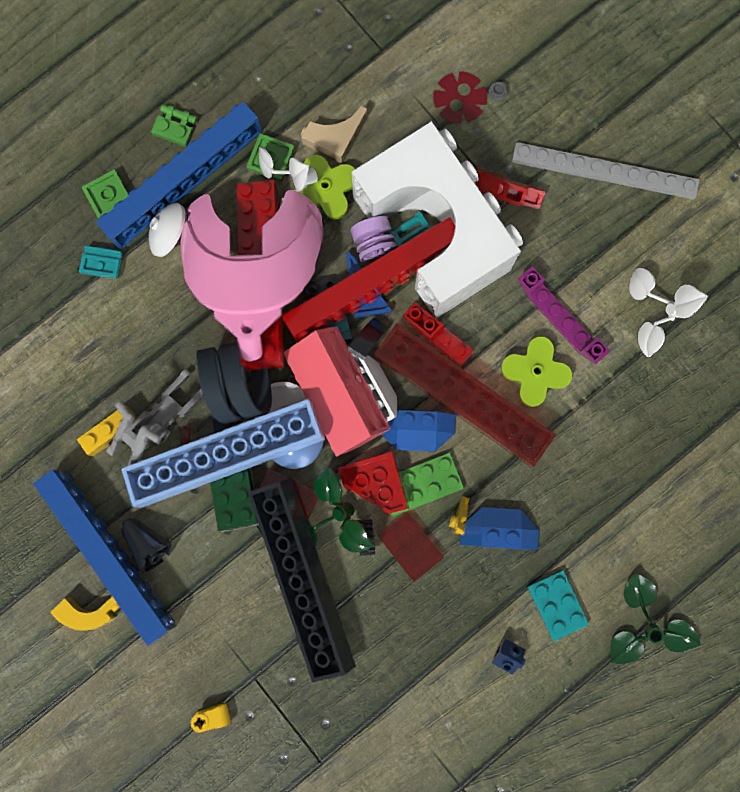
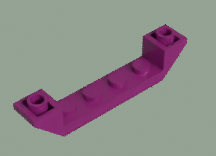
M533 266L518 278L529 300L580 355L597 364L610 352L598 337L593 339L544 286L545 279Z

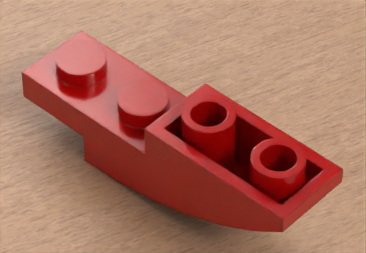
M474 167L479 178L474 184L480 192L484 194L489 192L494 198L522 207L525 205L535 209L540 208L545 195L544 189L509 180V177Z
M416 302L403 315V318L426 340L458 365L462 366L474 353L470 347L448 331L441 322Z

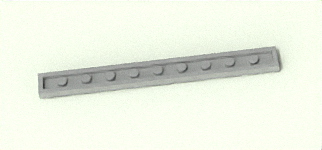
M518 142L515 144L512 163L689 199L696 198L700 180Z

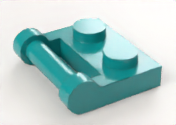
M418 211L414 214L413 218L395 229L392 228L389 235L394 236V242H396L397 247H400L431 227L421 212ZM417 223L421 225L401 239L398 236Z

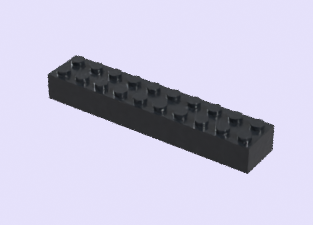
M292 477L248 492L312 683L346 675L356 667Z

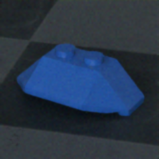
M397 410V417L387 422L391 429L382 435L396 450L435 452L455 434V415L441 412Z
M482 507L464 522L466 524L465 531L460 536V545L538 550L539 530L520 509Z

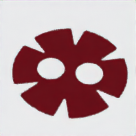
M461 71L459 72L458 82L453 73L444 76L437 84L445 91L434 90L433 92L435 108L446 106L439 115L445 120L461 124L462 114H464L468 123L477 119L483 111L475 104H487L486 88L474 89L481 80L473 74ZM465 83L469 85L470 93L468 95L462 96L458 93L457 89L460 84ZM452 100H460L463 108L458 112L451 110L450 103Z

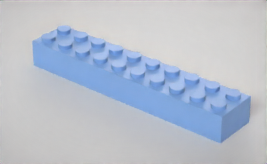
M307 399L122 468V473L132 506L142 508L325 440L314 406Z

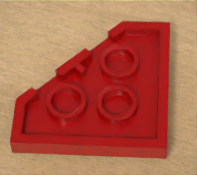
M394 452L338 468L343 487L360 495L361 498L371 504L380 507L386 513L392 514L409 509Z

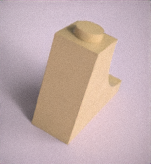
M360 106L349 119L334 125H320L310 121L308 126H304L301 132L303 145L343 163L367 118V109Z

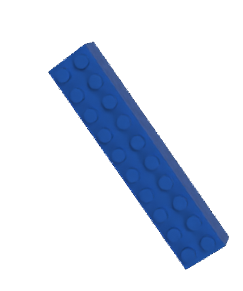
M244 102L240 105H235L231 112L219 118L212 128L206 129L201 137L191 141L184 151L175 154L172 161L162 165L155 175L146 178L138 189H133L127 198L117 202L110 212L101 215L99 221L96 222L97 225L121 250L148 228L152 219L162 209L172 203H178L259 136L262 130L258 117Z
M52 469L34 482L33 485L146 645L149 646L175 628L173 617L169 613L166 614L164 612L160 599L158 597L155 598L151 593L152 588L146 581H142L139 576L141 575L140 571L135 565L132 566L130 564L128 554L123 549L120 550L116 537L113 534H109L106 530V523L101 518L98 519L94 506L91 503H87L84 499V492L79 487L76 488L72 475L69 472Z

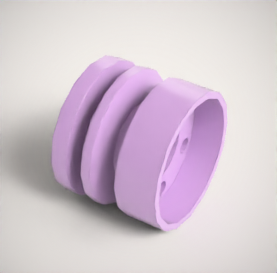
M377 216L363 220L350 229L354 243L360 244L357 247V252L360 253L359 258L362 262L378 260L398 248L396 242H393L395 240L394 236L387 235L391 232V226L386 216Z

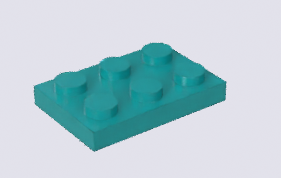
M563 570L527 586L553 642L589 625Z

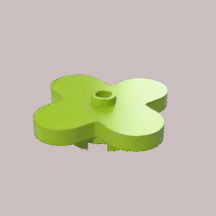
M320 155L309 156L304 161V164L309 165V168L315 169L318 180L316 183L307 185V188L299 193L308 197L316 206H320L328 218L337 220L344 217L348 210V203L344 193L353 189L352 171L356 169L348 164H342L331 169L324 157Z
M545 337L534 338L528 344L526 356L512 354L507 356L501 364L503 376L508 380L521 384L519 397L521 402L528 407H536L543 403L546 398L547 388L563 389L572 381L571 369L564 363L553 361L554 346ZM534 369H539L540 374H535Z

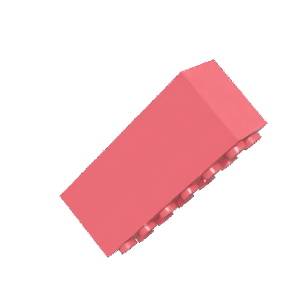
M337 326L315 330L283 354L295 375L296 381L304 392L305 398L312 402L321 429L326 435L331 449L336 456L359 448L391 428L354 357L347 350L348 346Z

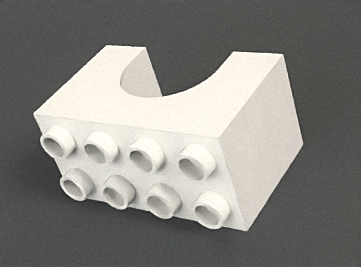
M431 121L352 171L353 197L368 219L377 216L389 218L401 211L420 210L433 215L440 222L450 217L455 224L454 238L446 251L417 271L415 290L434 318L437 319L508 273L521 252L518 247L523 244V241L513 225L509 224L504 227L496 216L501 210L494 196L489 192L482 195L474 184L479 178L472 164L467 160L460 164L453 153L457 146L449 131L443 129L438 132Z

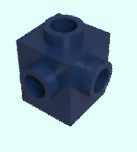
M504 638L496 649L492 664L513 675L517 669H522L526 661L523 658L526 649Z

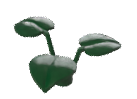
M330 466L326 467L317 476L314 482V491L321 501H329L330 505L336 507L333 509L331 517L312 527L310 521L306 518L315 546L318 542V536L314 529L335 519L343 521L340 526L342 532L339 535V541L346 550L358 553L372 548L374 545L370 541L364 526L359 521L351 519L354 514L352 504L340 501L342 498V487L336 474Z
M640 574L633 575L627 581L624 588V599L631 608L641 606L649 625L645 627V636L635 638L634 634L629 631H621L615 634L610 644L611 662L614 664H627L638 660L645 650L644 645L639 640L646 642L649 640L653 644H659L663 641L670 651L676 653L685 652L700 646V639L696 631L684 620L674 619L669 621L667 630L663 631L658 625L653 624L644 605H651L655 602L657 589L650 580Z

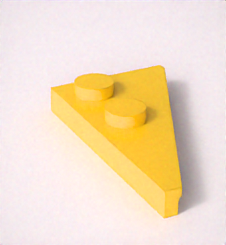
M461 497L456 516L452 515L449 522V527H452L451 532L464 534L466 524L463 522L467 519L470 498Z

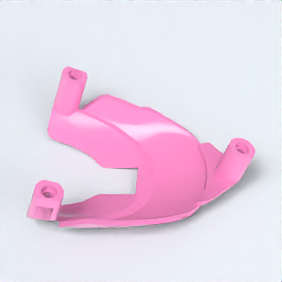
M288 190L285 193L278 212L263 226V255L230 256V229L215 214L210 195L204 194L191 203L185 213L180 252L186 283L200 303L214 310L215 319L237 337L240 355L245 361H254L262 356L263 350L260 334L281 316V307L298 296L315 271V263L324 236L322 215L317 206L308 197L294 190Z

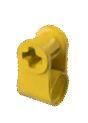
M227 703L217 704L196 712L191 720V727L195 732H204L231 724ZM199 717L201 720H205L203 725L200 722L197 723Z

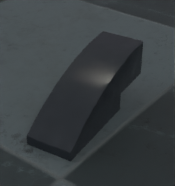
M373 317L356 336L347 350L364 360L374 351L377 344L382 341L390 327Z

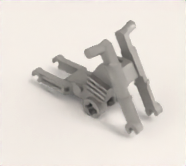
M187 368L183 370L179 377L162 393V401L159 404L155 403L151 408L153 409L151 412L143 411L133 424L134 415L130 413L122 401H119L115 406L122 414L123 419L120 420L112 445L106 452L113 456L115 452L120 450L121 444L124 441L133 451L128 466L139 462L147 441L156 442L158 445L161 444L170 434L167 427L177 417H185L204 398L200 389L182 407L170 397L188 379L187 376L191 375L192 372Z

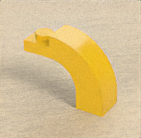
M71 597L63 599L50 613L61 624L71 629L91 630L115 619L116 616L111 611L115 612L120 607L115 599L111 597L98 610L87 611L82 609Z

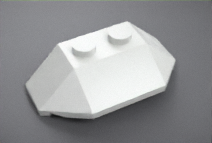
M351 353L386 421L389 422L397 417V396L379 363L370 356L362 360Z

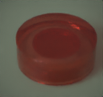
M183 426L180 445L189 444L191 428L188 426Z

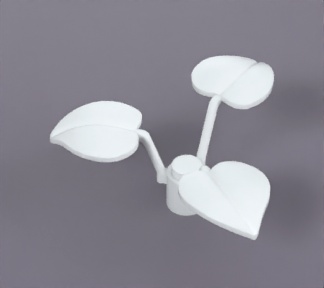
M262 146L259 147V164L266 178H271L272 173L291 174L297 189L295 191L297 192L306 189L307 185L317 182L318 177L315 169L309 168V165L300 162L294 157L289 160V170H275L270 154Z
M637 268L633 272L629 284L631 296L634 299L643 300L648 295L668 304L666 306V313L669 317L656 321L654 324L650 322L644 323L638 333L640 349L647 357H651L652 354L661 348L665 340L664 331L658 325L670 320L673 321L675 317H690L703 305L708 296L694 286L683 285L675 293V302L666 300L650 292L655 287L653 274L644 268Z

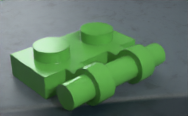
M162 104L160 111L166 113V116L164 118L158 115L151 133L187 147L193 133V129L188 127L189 122L196 124L197 117L191 115V112L177 110L175 106ZM174 116L182 119L181 123L172 121Z

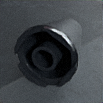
M129 518L122 523L121 532L141 572L143 570L149 572L164 562L162 558L165 554L168 556L171 554L173 545L137 518Z

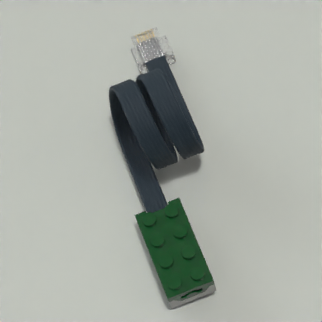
M238 342L220 346L222 369L215 347L197 350L196 352L200 386L206 405L212 415L215 434L232 428L231 422L267 415L272 406V390L268 369L250 370L254 391V403L249 396L245 369L241 366ZM225 385L232 402V410L228 406ZM252 467L210 482L219 532L258 525L248 492L255 490Z

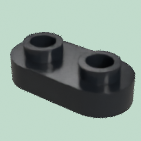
M332 277L308 282L302 290L303 296L306 300H310L327 290L328 284L336 285L339 282ZM314 288L315 292L311 294L308 290Z

